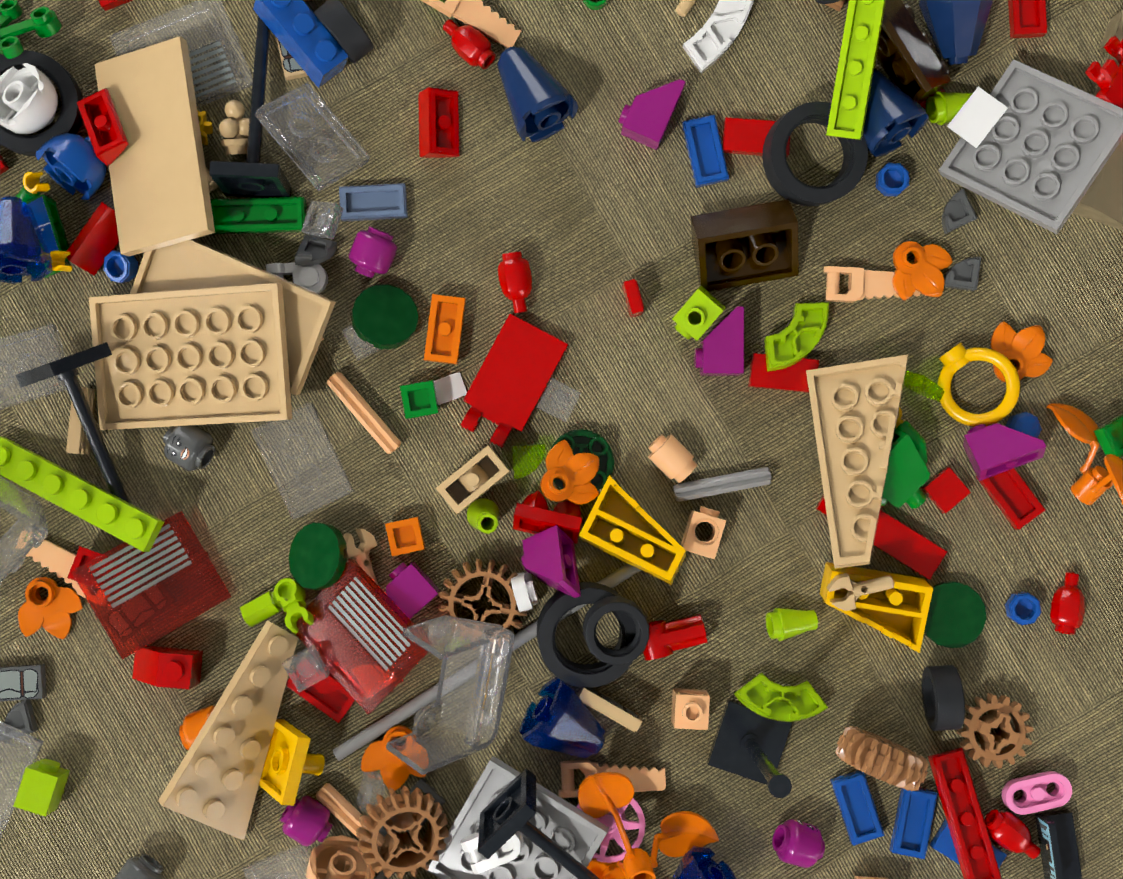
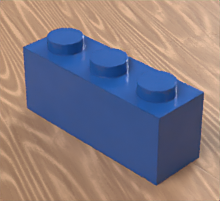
M255 0L253 10L318 88L344 69L349 56L303 0Z

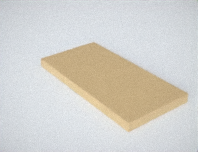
M179 36L96 63L95 71L98 91L104 88L109 90L129 143L115 161L109 165L121 254L129 257L215 233L187 40Z
M194 239L144 252L130 294L282 283L290 392L295 396L300 395L336 303L333 300Z

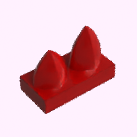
M538 490L527 496L521 504L517 503L514 512L513 529L538 534L557 525L577 544L582 523L580 505L566 499L558 502L554 510L550 511L544 496Z

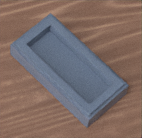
M405 183L339 187L340 217L342 222L408 218Z

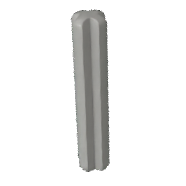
M762 467L674 485L673 489L676 501L682 502L769 485L772 483V477L769 468Z

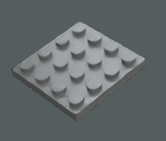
M1013 59L990 93L991 96L1008 109L977 148L961 137L939 169V173L956 184L1058 235L1123 139V109Z
M494 756L490 759L450 828L449 837L444 839L446 850L437 851L439 861L432 860L428 870L440 879H577L523 834V848L517 858L482 873H473L470 866L472 860L469 853L463 851L460 841L468 835L479 833L480 812L521 774ZM536 783V814L529 822L587 868L608 833L609 827Z

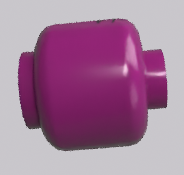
M371 226L368 227V230L358 231L348 254L350 261L356 264L354 271L373 278L375 273H388L397 252V245L392 242L394 237Z
M308 795L302 796L299 799L296 798L294 806L287 805L279 820L283 822V833L306 847L312 845L316 840L323 842L332 828V824L328 822L330 810Z
M789 819L775 829L772 845L780 861L802 868H809L822 858L825 852V842L817 826Z

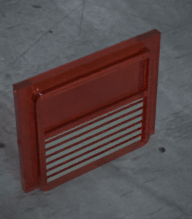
M182 511L163 520L164 524L150 552H143L123 542L71 571L94 610L95 617L101 622L122 660L231 597L210 561L208 552L203 549Z
M353 558L346 563L340 579L331 587L320 591L316 598L307 606L306 610L313 615L314 624L309 625L304 621L303 617H300L296 623L299 632L295 635L368 715L383 702L399 683L403 682L404 678L434 647Z

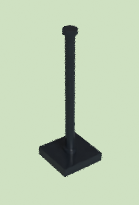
M259 16L257 20L246 163L210 161L209 174L225 196L256 198L291 197L292 186L280 165L260 163L270 29Z
M108 343L97 345L17 374L16 378L21 388L56 375L59 381L63 380L110 493L130 503L76 376L79 374L78 367L112 355ZM132 548L131 552L137 550V548Z
M727 699L707 764L766 784L774 797L784 798L791 792L792 784L786 775L779 773L777 768L792 722L765 718L751 711L745 705Z
M527 768L480 812L478 852L485 858L489 859L519 831L577 879H600L529 822L536 814V776Z

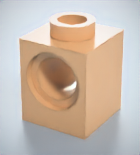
M703 506L700 507L699 512L691 510L681 546L686 551L715 559L726 520L718 518L719 511ZM701 522H708L712 527V535L705 541H700L695 535L696 526Z
M673 688L671 722L674 728L708 730L710 695L706 690Z

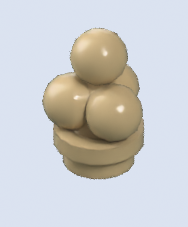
M231 100L227 102L224 110L228 118L222 120L219 124L220 134L227 138L221 140V146H225V155L247 154L250 118H242L245 114L244 105L238 100Z

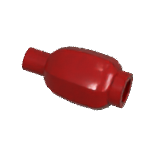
M452 19L445 22L443 30L451 36L453 49L464 61L473 67L480 66L483 70L487 69L494 62L496 54L492 51V45L480 31L469 25L458 26Z
M521 252L502 254L503 261L498 265V276L502 292L508 299L512 300L514 313L527 312L525 298L528 297L532 289L530 264L526 259L522 258Z
M1065 573L1064 586L1058 588L1054 593L1050 611V619L1055 625L1054 632L1076 635V628H1080L1083 624L1085 598L1082 591L1078 588L1079 574Z
M996 809L991 810L986 815L984 821L988 828V834L1000 846L1013 853L1024 852L1031 859L1039 856L1041 849L1031 842L1029 828L1019 818L1010 812H999Z

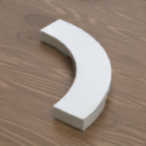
M719 0L717 7L704 26L683 44V49L701 74L711 67L735 41L746 22L754 0Z

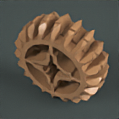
M479 558L476 559L475 570H472L470 563L467 561L463 563L464 575L456 568L451 572L457 580L456 582L450 579L444 580L443 584L451 589V591L439 592L438 596L441 599L448 600V603L440 604L438 611H449V615L443 617L441 623L447 624L451 621L454 623V626L449 629L448 634L452 636L459 629L462 632L458 640L460 644H463L467 636L472 637L471 648L475 649L478 645V639H483L484 649H489L491 645L490 638L494 637L496 644L501 646L503 645L502 633L509 639L514 637V632L509 627L512 625L515 628L521 629L523 623L516 619L515 616H526L527 610L519 612L513 593L511 578L516 577L518 574L513 572L508 578L503 574L508 568L506 564L500 567L499 572L495 571L494 559H490L488 569L483 568L482 559ZM484 576L478 593H458L462 584L467 580ZM494 579L505 587L511 604L504 603V601H500L493 596L492 587ZM487 587L486 596L489 597L487 602L491 601L493 607H487L481 616V620H479L480 611L473 601L479 600ZM456 603L462 604V606L469 608L473 612V628L460 618ZM492 613L509 615L500 626L490 630H483V625L488 615Z
M854 726L845 727L843 734L839 737L835 753L848 765L878 780L907 791H918L921 784L924 783L929 763L926 758H923V756L875 733Z
M403 785L400 794H396L392 788L389 789V797L385 799L377 794L376 800L378 804L376 806L367 804L366 810L369 815H360L359 822L362 827L356 830V835L360 839L357 845L359 851L363 853L364 862L367 865L371 864L373 871L376 873L383 870L384 876L388 879L394 872H396L398 878L403 879L405 872L408 871L416 878V869L421 866L428 871V861L430 859L439 861V854L436 850H446L444 838L449 837V831L445 826L448 824V819L445 813H442L443 808L441 804L437 801L434 802V798L430 793L423 795L421 789L416 787L410 794L408 787ZM427 818L428 828L424 838L421 839L418 832L422 828L421 823ZM384 826L387 834L384 837L385 842L380 847L377 844V836L381 827Z

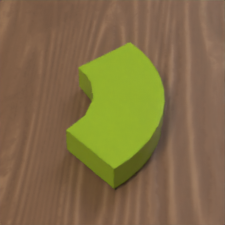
M829 302L796 303L793 309V319L789 326L778 334L765 337L767 372L792 366L805 358L814 349L827 325Z
M760 673L734 693L738 700L751 711L776 721L795 722L805 720L828 708L808 680L797 686H782L770 681L763 673Z

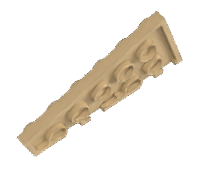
M908 354L806 370L835 569L870 564L908 363Z
M268 620L266 621L159 798L158 802L163 807L244 841L296 649L297 636Z

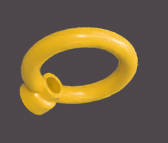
M960 342L939 358L944 366L937 382L938 398L943 409L954 420L972 427L981 424L989 426L1003 420L1014 409L1020 394V379L1012 362L1003 354L982 347L966 349ZM972 361H986L995 365L1002 372L1006 381V393L1002 402L992 411L982 414L970 413L960 408L954 401L951 393V382L954 374Z

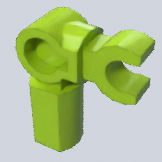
M291 578L281 579L276 584L274 592L268 591L240 607L243 619L250 627L281 612V608L287 613L285 616L286 627L295 634L299 632L296 623L300 617H303L304 621L309 625L314 624L313 615L305 609V590Z

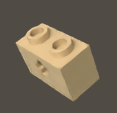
M488 445L437 486L436 490L454 512L460 514L511 471Z

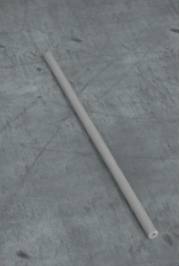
M627 563L597 583L614 588L641 570ZM587 604L579 605L572 608L560 619V621L570 616L571 614H573L574 612L581 609ZM538 620L516 633L512 639L508 638L505 640L503 645H497L334 748L333 753L337 760L344 759L390 728L401 723L537 636Z

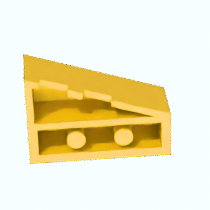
M609 475L579 537L582 541L672 585L686 557V550Z
M825 563L819 594L827 605L881 631L882 634L894 638L909 646L910 649L920 653L933 587L924 578L854 566L835 569L834 563ZM847 573L850 580L856 583L888 575L892 576L894 580V588L860 596L855 602L856 609L849 611L839 609L830 602V599L844 597L848 590L840 588L839 590L829 592L827 586L836 575Z

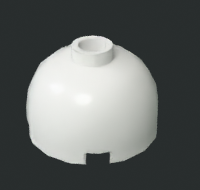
M24 63L23 65L26 68L17 70L15 67H12L0 76V125L15 133L31 134L43 129L53 121L58 105V95L52 82L44 73L35 66Z

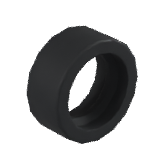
M327 0L314 11V15L347 53L348 59L353 64L374 48L365 31L339 0Z
M610 596L597 601L587 611L583 621V636L590 652L598 660L610 665H623L637 659L645 650L649 640V624L641 608L632 600L621 596ZM611 611L627 613L636 625V634L633 641L628 646L617 650L604 647L596 636L598 621L604 614Z
M954 665L928 666L924 668L922 674V699L929 727L932 731L961 729L965 717V699L958 670Z

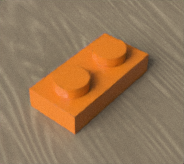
M432 294L424 353L425 361L458 365L466 304L465 298Z

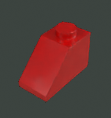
M136 645L132 679L156 687L190 690L200 684L203 651Z

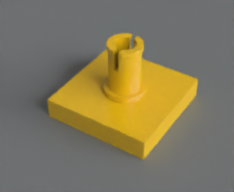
M276 719L259 786L281 805L294 806L302 773L321 775L325 759L319 753H307L311 738L286 720Z

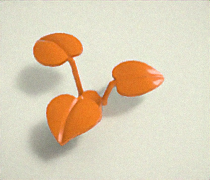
M1061 403L1049 404L1046 408L1053 411L1064 429L1075 439L1090 444L1091 447L1085 464L1079 469L1083 475L1071 486L1074 496L1082 503L1092 505L1114 484L1123 505V460L1116 455L1107 454L1104 457V464L1107 470L1098 465L1094 468L1090 467L1099 448L1098 439L1094 433L1099 428L1098 425L1086 413L1073 406Z
M600 772L588 776L579 786L578 802L582 811L593 818H601L611 811L626 849L623 862L607 863L597 861V858L591 859L587 869L600 879H656L653 868L658 867L656 860L658 848L669 857H681L691 854L707 844L719 842L718 835L708 820L694 812L680 811L668 815L661 821L660 828L662 833L654 835L651 856L649 857V854L641 848L631 847L619 812L616 809L624 807L631 802L634 795V787L631 780L617 772Z

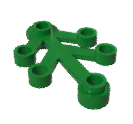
M17 0L3 1L0 4V54H4L8 59L16 58L22 54L24 47L16 37L17 35L35 30L36 34L41 38L55 35L62 27L56 13L53 10H49L48 7H39L32 11L30 14L31 19L7 26L12 20L21 16L23 10Z

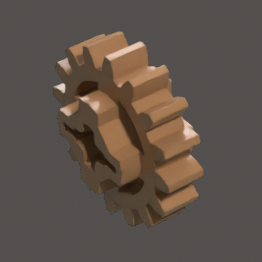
M988 693L987 701L978 696L974 697L976 706L973 708L967 704L965 705L968 715L964 717V728L956 730L958 735L966 738L960 743V746L965 750L971 749L968 756L973 760L980 758V764L988 767L992 761L993 765L1000 769L1003 766V760L1014 765L1015 759L1013 756L1015 754L1022 757L1026 755L1021 748L1023 744L1032 745V741L1026 738V733H1030L1034 729L1024 724L1030 718V715L1024 711L1019 712L1022 705L1016 701L1010 703V698L1003 694L997 699L996 695ZM989 711L988 714L980 717L983 713ZM1011 717L1014 721L1015 730H1013L1010 724ZM999 727L998 734L990 733L991 728ZM974 731H977L980 737L978 744L975 739Z

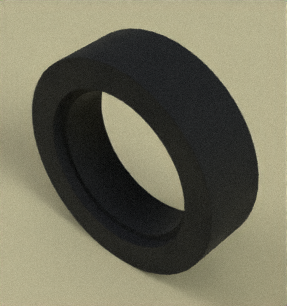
M24 50L21 55L12 59L6 58L4 54L0 55V76L12 67H15L17 70L26 68L23 64L28 63L35 66L54 81L59 89L62 100L60 115L50 129L41 134L25 136L16 134L0 125V144L18 154L36 156V151L52 137L64 133L77 134L83 119L76 102L82 100L83 97L77 82L70 73L57 61L39 52Z
M821 101L809 102L792 109L773 124L765 138L762 159L767 179L778 194L786 200L789 199L794 204L811 207L824 205L840 199L855 188L865 172L868 146L864 133L862 140L837 137L843 150V164L838 176L826 186L817 187L803 183L795 177L788 166L786 146L791 133L799 125L806 123H817L828 127L832 103Z
M580 582L581 596L574 598L561 591H557L546 602L537 622V642L544 663L557 678L573 686L593 688L606 685L619 678L633 661L623 665H610L602 661L594 664H578L568 660L558 650L555 643L556 628L560 619L569 610L583 604H595L606 597L621 596L614 589L595 582ZM611 611L617 618L620 628L618 643L614 649L617 650L628 646L633 641L636 634V625L627 613Z

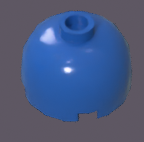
M64 133L52 137L36 151L38 161L43 157L47 162V165L43 168L46 173L70 194L73 195L76 192L75 189L84 194L81 198L82 200H89L104 183L106 165L96 157L89 137L84 139L76 134Z

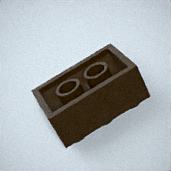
M886 0L876 58L889 79L918 104H921L929 97L934 96L936 92L942 91L951 82L949 69L943 60H938L932 50V42L929 36L918 28L911 7L906 3L903 4L902 0Z
M789 199L690 216L692 245L699 284L707 291L799 276L798 220Z

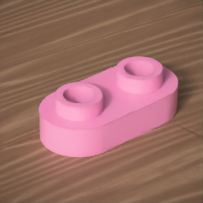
M1046 771L1012 779L1002 789L1004 804L1011 811L1019 815L1061 807L1070 800L1072 795V786L1069 780L1055 771ZM1054 782L1055 789L1051 793H1047V785ZM1017 790H1022V797L1019 800H1015L1014 793Z

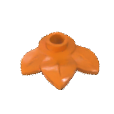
M906 241L899 244L893 253V263L896 271L892 283L897 295L902 300H907L917 290L929 297H940L945 284L941 270L952 264L953 261L950 254L935 244L921 246L914 241ZM909 252H912L915 257L912 264L907 261V254Z
M1003 321L994 330L990 343L991 349L1000 352L1016 363V370L1020 380L1024 376L1036 378L1043 375L1053 362L1048 355L1041 353L1045 344V333L1040 325L1030 326L1016 333L1008 323ZM993 365L997 378L1006 382L1002 372Z
M566 440L558 442L548 452L545 459L547 472L543 475L540 483L544 496L551 501L560 502L568 499L579 505L587 504L599 495V492L590 481L598 472L599 457L591 453H578L574 455ZM556 478L560 479L564 485L563 489H556L553 486V480Z
M36 578L28 584L25 591L27 601L18 611L19 627L25 637L33 635L43 627L51 635L59 639H65L72 626L70 613L80 611L83 608L81 599L74 590L67 587H59L51 578ZM42 587L48 590V597L46 599L40 596L39 592Z
M397 725L390 728L382 740L375 741L366 748L361 761V770L363 772L380 770L383 782L388 790L392 788L396 791L406 782L409 774L423 778L426 776L428 758L426 753L416 745V737L413 731L406 726ZM401 736L405 739L406 744L402 747H397L393 742L394 738Z

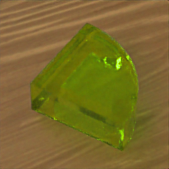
M906 371L903 384L905 387L940 402L945 392L943 388L926 376Z
M546 444L512 446L514 479L526 477L538 468L544 458Z

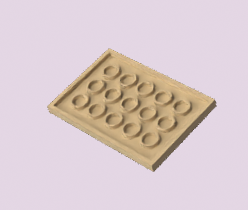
M282 283L89 297L93 347L107 342L112 353L108 357L94 361L100 430L293 419Z

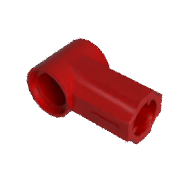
M696 614L668 622L666 620H659L648 623L649 640L643 651L644 660H654L669 656L675 650L708 643L701 615Z

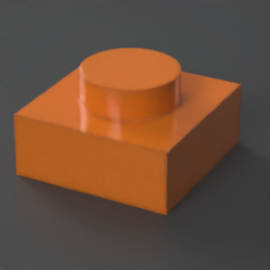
M419 516L385 524L392 556L426 549Z

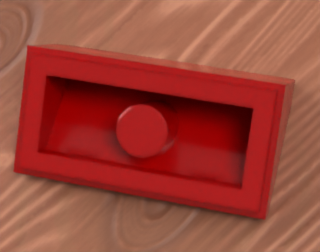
M428 87L418 95L419 156L424 158L459 157L458 91Z
M104 88L76 103L96 157L108 166L115 161L129 143L109 90Z

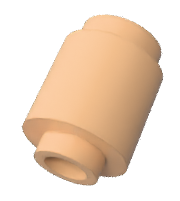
M661 434L648 447L651 451L648 458L670 480L674 478L678 483L685 480L698 465L693 460L694 456L672 434L667 437Z

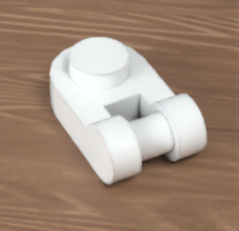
M295 262L266 265L267 272L283 279V275H293L294 284L317 294L325 290L328 284L327 272L320 264L301 266L295 265Z
M527 571L517 573L516 577L511 578V584L518 610L523 612L533 609V605L538 604L539 600L532 582L531 573Z
M517 831L498 851L487 859L478 852L479 833L468 835L460 841L463 851L468 852L472 860L470 866L474 874L482 873L514 860L523 848L524 842L522 834Z

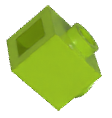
M700 286L672 318L677 323L674 328L686 339L690 340L693 337L698 341L726 307Z
M40 759V761L38 760L27 766L13 807L45 817L57 810L70 770L61 768L59 762L51 759Z

